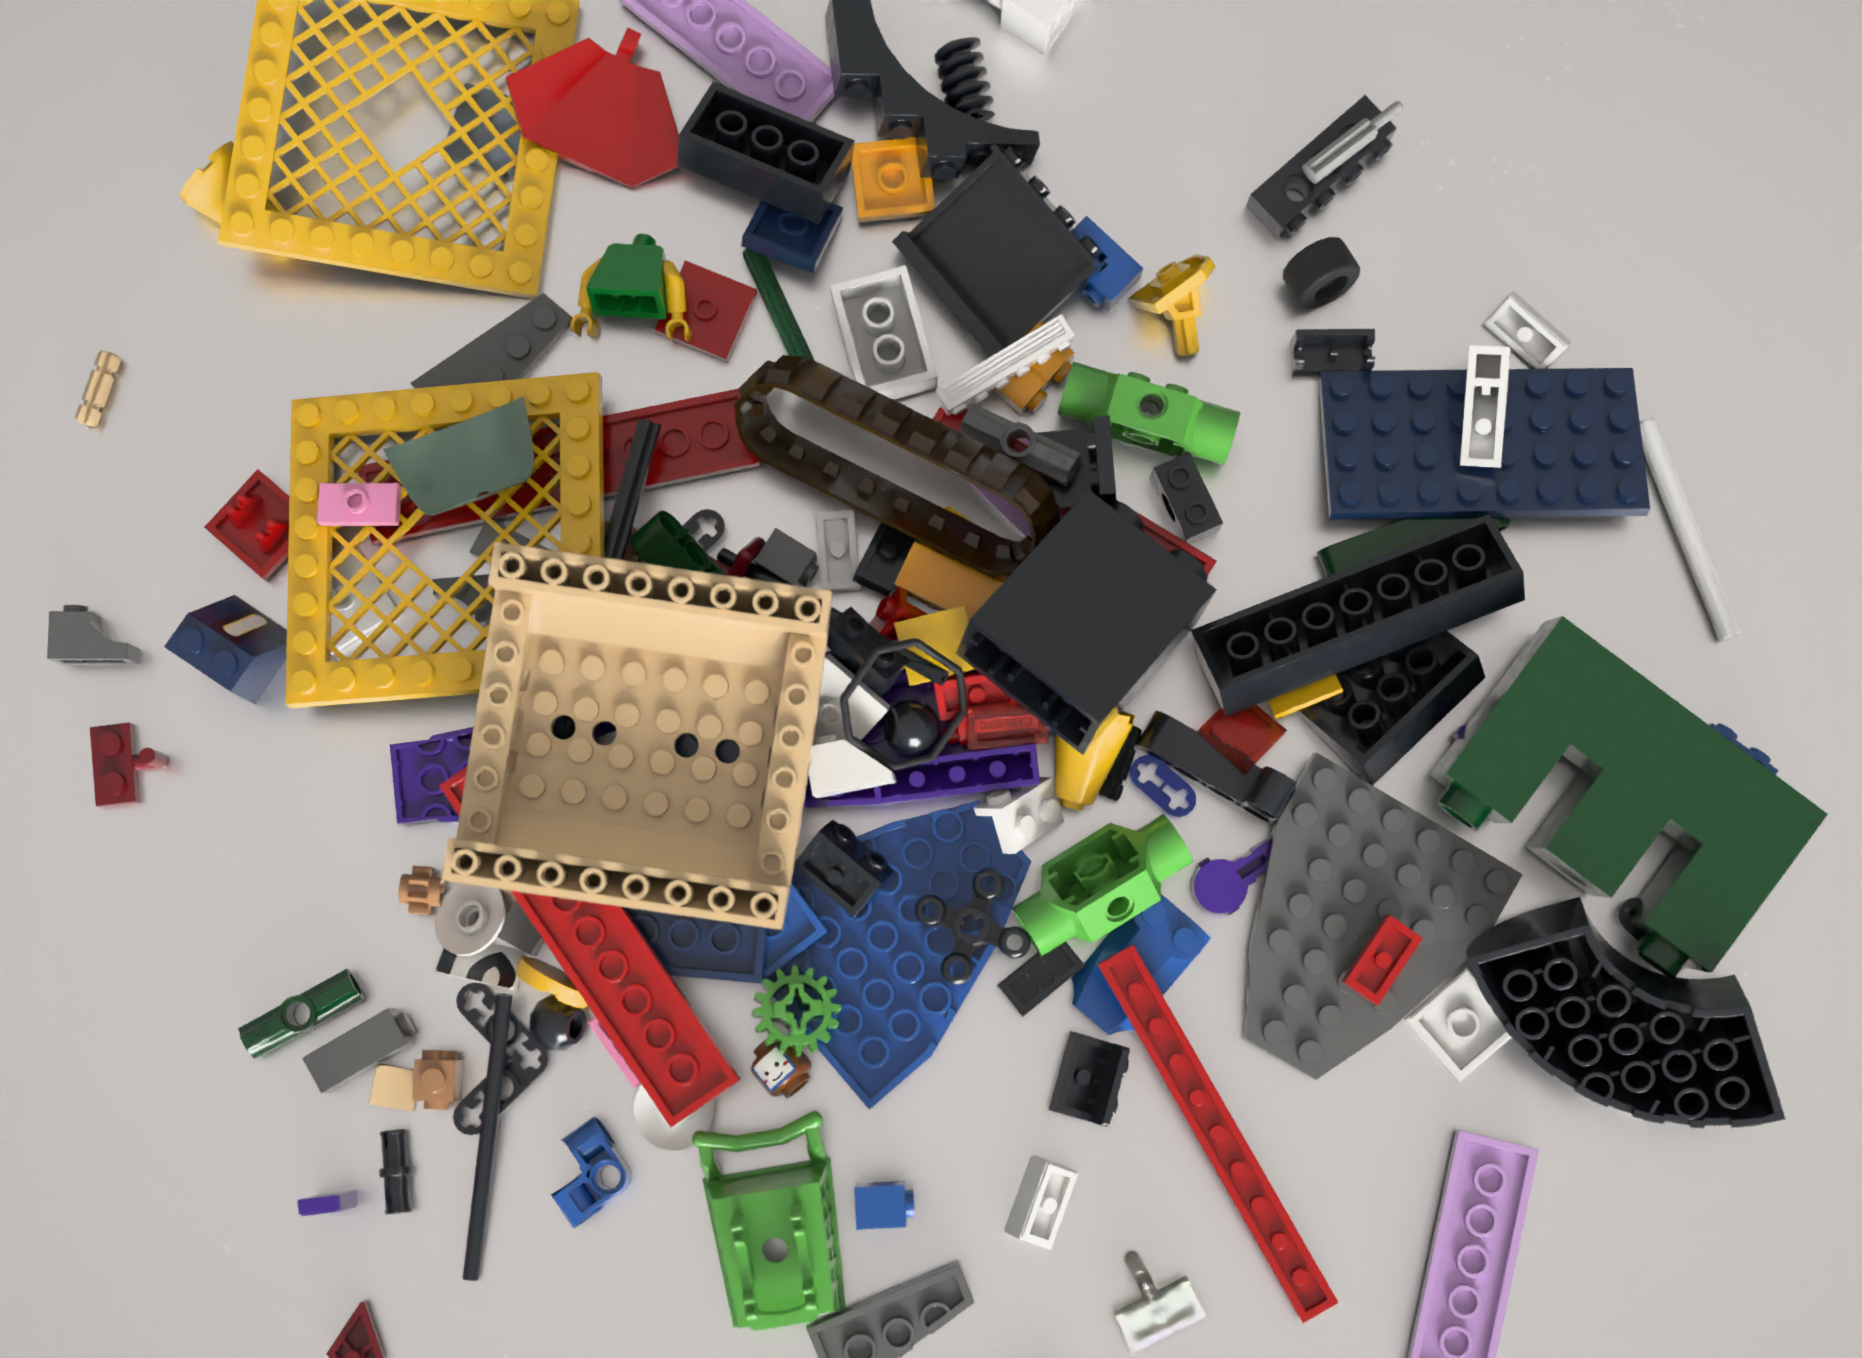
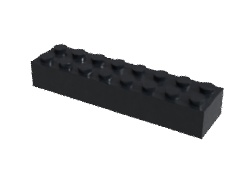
M1487 514L1192 629L1191 633L1197 658L1225 717L1524 601V573L1490 514Z

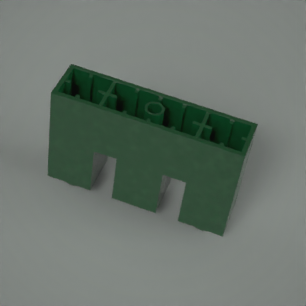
M1564 616L1545 621L1541 624L1466 725L1464 731L1430 774L1447 787L1437 801V804L1460 823L1477 831L1486 818L1493 823H1512L1562 755L1582 769V773L1533 837L1527 848L1591 896L1612 898L1661 830L1678 841L1679 845L1642 893L1641 899L1636 906L1628 912L1629 916L1626 918V922L1629 925L1634 926L1644 934L1633 948V951L1653 968L1672 979L1677 976L1683 966L1688 969L1713 972L1828 815Z

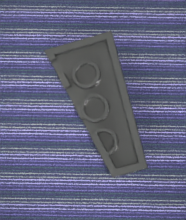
M542 293L410 384L413 388L523 379L571 326L573 317L545 293Z
M957 1261L807 1324L806 1329L818 1358H901L912 1350L916 1343L928 1334L936 1332L975 1302Z

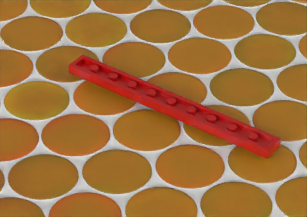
M1131 944L1097 964L1300 1320L1305 1323L1338 1304L1339 1302L1135 946Z

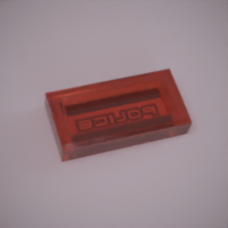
M1018 703L966 707V745L969 750L1048 743V727Z

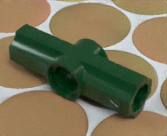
M345 969L300 995L287 998L280 1006L238 1028L240 1039L253 1059H258L301 1034L317 1029L321 1023L365 1000L362 989L351 971ZM300 1003H305L310 1010V1017L303 1025L297 1024L293 1016L296 1006Z

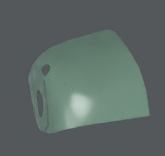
M524 396L471 419L383 449L413 502L422 512L432 516L479 501L521 484L531 476L534 467V451ZM482 492H489L487 494L477 497Z

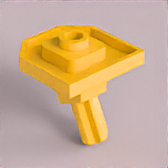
M1196 254L1178 263L1171 262L1157 271L1155 279L1128 298L1134 308L1157 314L1163 313L1166 319L1172 320L1175 348L1178 356H1190L1199 351L1195 317L1201 316L1198 286L1208 279L1216 267L1208 256Z

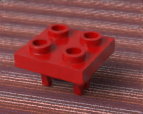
M257 469L204 528L266 581L288 557L289 496Z

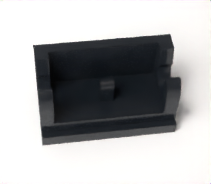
M1296 329L1290 341L1291 379L1319 378L1320 371H1371L1375 365V357H1372L1375 329Z

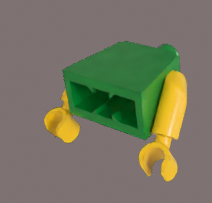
M643 233L637 234L632 244L613 243L609 245L602 258H599L583 272L577 305L581 307V312L576 314L571 320V328L575 334L581 336L582 326L588 322L587 335L592 339L598 336L600 326L596 319L592 317V312L595 316L666 319L667 313H671V320L668 321L665 328L666 335L674 343V329L684 327L685 340L687 342L690 341L692 331L686 321L683 320V312L687 311L684 281L672 261L666 260L664 248L656 245V241L652 236Z

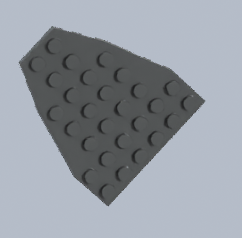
M1313 753L1297 780V785L1285 807L1273 824L1271 834L1273 835L1269 860H1266V875L1262 895L1258 899L1249 944L1248 962H1250L1249 987L1246 990L1248 1010L1247 1017L1245 1018L1244 1038L1317 1080L1392 1029L1467 960L1466 950L1469 944L1480 934L1495 925L1523 874L1318 753ZM1389 914L1423 937V939L1377 1006L1341 981L1384 916Z

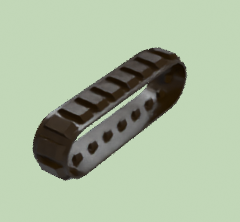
M782 355L776 362L767 360L739 387L741 397L734 403L735 422L740 439L750 453L764 463L976 570L992 575L1010 576L1060 521V508L1055 501L1052 489L1043 477L1029 467L821 363L806 359L805 357ZM774 388L789 391L1005 499L1022 513L1029 524L1032 537L1027 535L1021 541L1000 537L791 432L780 424L771 412L766 396Z

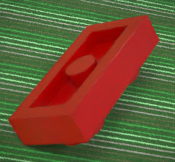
M1386 914L1341 982L1378 1006L1423 937L1393 916Z

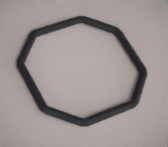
M911 638L877 646L871 651L841 695L840 706L845 738L850 744L891 770H899L933 761L937 758L968 712L963 670L920 639ZM916 646L956 674L960 710L929 754L893 762L853 736L848 699L879 654Z

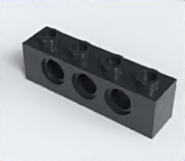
M1364 95L1250 194L1246 207L1276 239H1279L1285 232L1293 235L1307 222L1308 218L1305 215L1315 206L1318 210L1323 209L1336 196L1334 190L1343 182L1347 185L1353 183L1364 172L1363 164L1371 157L1376 161L1379 160L1391 149L1393 143L1390 140L1397 129L1391 121H1388L1377 130L1378 134L1374 140L1332 171L1333 175L1325 176L1317 184L1312 183L1304 174L1302 165L1364 118L1372 120L1381 113L1378 107ZM1297 189L1301 191L1304 195V200H1291L1287 196L1286 190Z

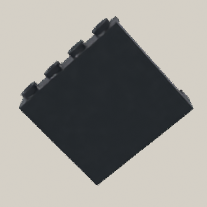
M993 144L990 147L993 153L910 232L902 231L892 241L990 357L1026 336L1038 322L1042 323L1105 265L1098 257L1102 250L1087 234L1081 237L1072 227L1076 223L1074 217L1062 205L1056 208L1047 198L1051 193L1048 187L1036 175L1030 178L1021 168L1025 164L1022 157L1011 146L1005 149L997 144Z

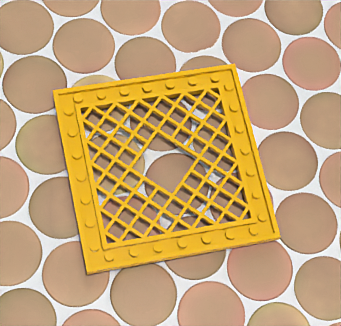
M257 0L218 238L219 245L535 299L538 292L557 154L524 139L522 134H520L517 156L505 140L520 129L514 108L510 104L512 102L511 97L508 96L506 98L494 81L509 71L512 74L517 72L518 69L516 67L532 57V65L572 46L580 0H352L339 9L332 0H323L332 14L316 24L304 9V7L315 0ZM367 2L392 8L377 16ZM361 5L372 21L355 31L343 15ZM407 10L431 15L417 24ZM297 13H299L310 28L294 38ZM400 13L411 29L394 39L383 22ZM445 17L470 23L455 31ZM335 20H338L349 36L332 46L321 30ZM439 20L450 36L433 46L422 30ZM485 25L509 30L494 39ZM377 27L389 43L376 52L371 53L360 37ZM477 27L488 41V44L472 53L461 37ZM524 33L535 34L534 45L530 43ZM315 34L326 48V51L309 61L298 45ZM416 34L428 51L411 61L400 47V44ZM516 35L527 51L511 61L500 47V44ZM355 42L366 58L349 69L337 52ZM455 42L467 58L450 69L438 52ZM394 49L405 66L389 76L377 59ZM494 49L505 66L489 76L478 59ZM293 50L304 65L288 75L291 51ZM332 56L344 73L326 83L315 67ZM433 56L445 73L428 83L416 67ZM371 64L383 80L366 91L355 77V74ZM472 64L483 80L469 90H466L455 74ZM309 71L321 88L303 98L292 82ZM411 72L456 132L394 173L349 114V111L400 77ZM349 79L360 95L343 106L332 89ZM450 79L461 95L444 105L433 89ZM488 86L500 102L486 112H483L472 96ZM287 87L298 103L282 113L285 88ZM326 94L338 110L320 121L309 104ZM466 101L478 117L461 127L449 111ZM505 107L517 124L500 135L488 118ZM304 109L315 125L297 136L286 119ZM343 116L354 130V133L337 143L326 126ZM483 123L494 137V140L478 150L466 133ZM281 124L292 140L276 150L279 126ZM320 131L332 147L314 158L303 142ZM360 138L372 155L354 165L342 149ZM461 138L472 154L456 165L444 148ZM497 145H500L512 161L495 172L483 155ZM297 146L309 163L291 173L280 157ZM337 153L349 170L332 181L320 164ZM439 153L450 169L433 180L421 163ZM478 160L489 176L472 187L461 170ZM377 161L388 177L371 188L360 171ZM275 162L286 178L270 188L273 163ZM516 165L511 194L500 177ZM416 168L428 184L411 195L399 178ZM315 169L326 185L308 196L297 179ZM455 175L467 191L450 202L438 185ZM354 176L366 192L348 203L337 186ZM494 182L506 198L489 209L478 195V192ZM394 183L405 200L388 210L377 196V193ZM292 184L303 201L285 211L274 197V194ZM433 190L444 204V207L427 217L416 200ZM331 191L343 208L325 218L314 202ZM472 197L483 211V214L467 224L455 207ZM371 198L382 212V215L368 225H365L354 211V208ZM268 200L277 212L266 210ZM510 204L507 229L505 230L494 214ZM410 205L422 222L405 233L393 216ZM308 206L317 219L295 214ZM450 212L461 229L447 239H444L433 225V222ZM348 213L357 226L335 221ZM489 219L500 236L486 246H483L472 229ZM388 220L397 233L375 228ZM427 227L436 240L414 235ZM466 234L475 247L453 242ZM504 242L503 251L492 250Z
M599 372L291 400L285 702L287 706L298 708L479 694L486 649H476L488 639L490 623L484 628L472 615L486 600L493 605L494 598L491 595L495 589L490 585L483 589L471 577L486 561L491 564L494 543H504L507 540L510 544L520 545L511 535L527 520L539 531L526 545L527 547L536 548L546 537L558 548L557 551L604 558L602 376ZM524 396L528 421H535L530 426L531 437L544 424L557 434L543 451L532 442L533 451L538 455L534 460L532 474L544 462L548 463L558 473L544 488H541L530 477L525 481L539 494L524 509L514 502L511 497L525 482L511 487L505 492L497 493L500 497L485 513L474 503L466 504L500 535L446 593L394 546L425 514L419 508L408 519L400 514V521L403 524L388 540L375 529L377 526H364L354 539L348 543L337 533L342 526H321L317 523L320 483H334V462L346 471L336 483H348L352 478L358 483H366L357 473L371 458L384 468L371 483H383L390 475L401 483L391 463L387 464L376 454L390 438L394 439L398 444L405 443L396 433L420 431L412 439L414 440L436 432L434 430L444 429ZM549 419H560V428ZM381 435L370 447L358 438V436ZM336 438H343V439L334 447V439H336ZM354 441L365 453L351 467H348L338 456ZM559 446L560 466L549 457ZM559 484L560 503L549 495ZM404 486L402 487L401 500L408 494ZM546 499L558 512L543 527L530 515ZM507 502L519 515L503 530L491 518ZM560 521L561 542L550 534L551 530ZM372 533L383 545L367 560L356 548ZM334 537L345 548L332 561ZM391 550L403 562L387 578L375 566ZM352 553L364 566L348 581L336 569ZM410 568L422 580L406 596L394 583ZM371 571L383 583L367 599L355 587ZM332 574L344 585L333 598ZM468 582L480 595L464 610L452 598ZM429 585L441 598L425 613L413 601ZM390 588L402 601L386 616L374 604ZM352 592L363 604L347 619L336 607ZM449 603L461 615L444 631L432 619ZM410 606L422 618L405 634L393 622ZM369 610H372L382 622L366 637L355 625ZM333 613L344 625L331 637V618ZM466 621H469L481 633L464 649L452 636ZM429 624L441 637L425 652L413 639ZM390 627L402 640L386 655L374 643ZM351 630L363 643L347 658L335 646ZM447 642L458 650V652L437 653ZM408 645L419 654L398 656ZM369 648L380 657L359 659ZM331 652L334 653L341 661L331 662Z

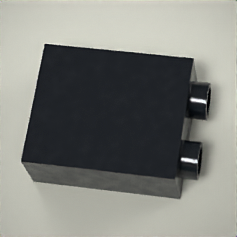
M1088 490L970 618L956 654L1079 753L1084 755L1194 628L1217 589L1207 582L1208 578L1205 569L1192 555L1178 549L1168 552L1145 534L1143 522L1132 508L1117 500H1110L1106 503L1092 491Z

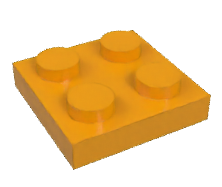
M915 137L854 143L852 170L858 223L927 216L935 209L932 178H920Z

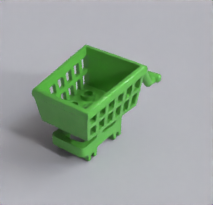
M812 1111L778 1129L737 1136L696 1131L692 1136L693 1145L699 1149L700 1164L705 1176L702 1181L733 1327H750L751 1330L760 1331L812 1322L820 1314L836 1312L846 1308L830 1156L826 1157L821 1140L819 1126L822 1125L823 1118L818 1111ZM806 1133L807 1151L810 1160L722 1175L717 1160L714 1157L713 1149L741 1152L786 1144ZM779 1238L786 1243L788 1252L782 1260L771 1261L765 1256L763 1246L769 1239Z

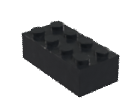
M712 82L679 134L677 166L819 225L850 173L855 140Z

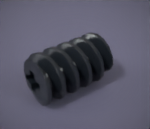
M968 37L950 41L938 49L934 55L935 63L939 66L937 69L938 78L943 81L941 83V92L946 95L944 102L950 107L978 120L987 121L995 113L993 111H985L984 108L992 105L994 100L991 96H981L982 93L990 89V83L978 81V79L987 74V69L983 66H975L984 60V55L981 52H971L980 46V39Z

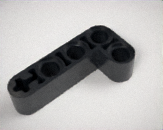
M1155 711L1136 744L1140 750L1269 823H1273L1278 819L1297 785L1294 780L1268 766L1264 768L1258 767L1160 711Z

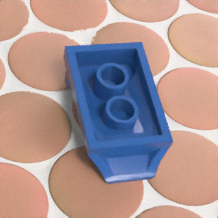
M1161 894L1159 902L1112 930L1084 962L1085 966L1071 978L1074 986L1072 1004L1108 1035L1120 1031H1134L1132 1024L1097 964L1133 944L1161 994L1164 995L1194 958L1200 954L1211 937Z

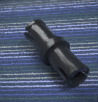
M407 1129L380 1132L383 1169H379V1177L384 1178L385 1215L412 1212L409 1175H412L413 1172L412 1166H408Z

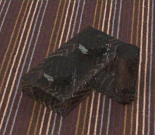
M1131 1251L1125 1255L1124 1262L1134 1278L1142 1298L1113 1313L1132 1352L1206 1316L1187 1276L1157 1290L1139 1254Z

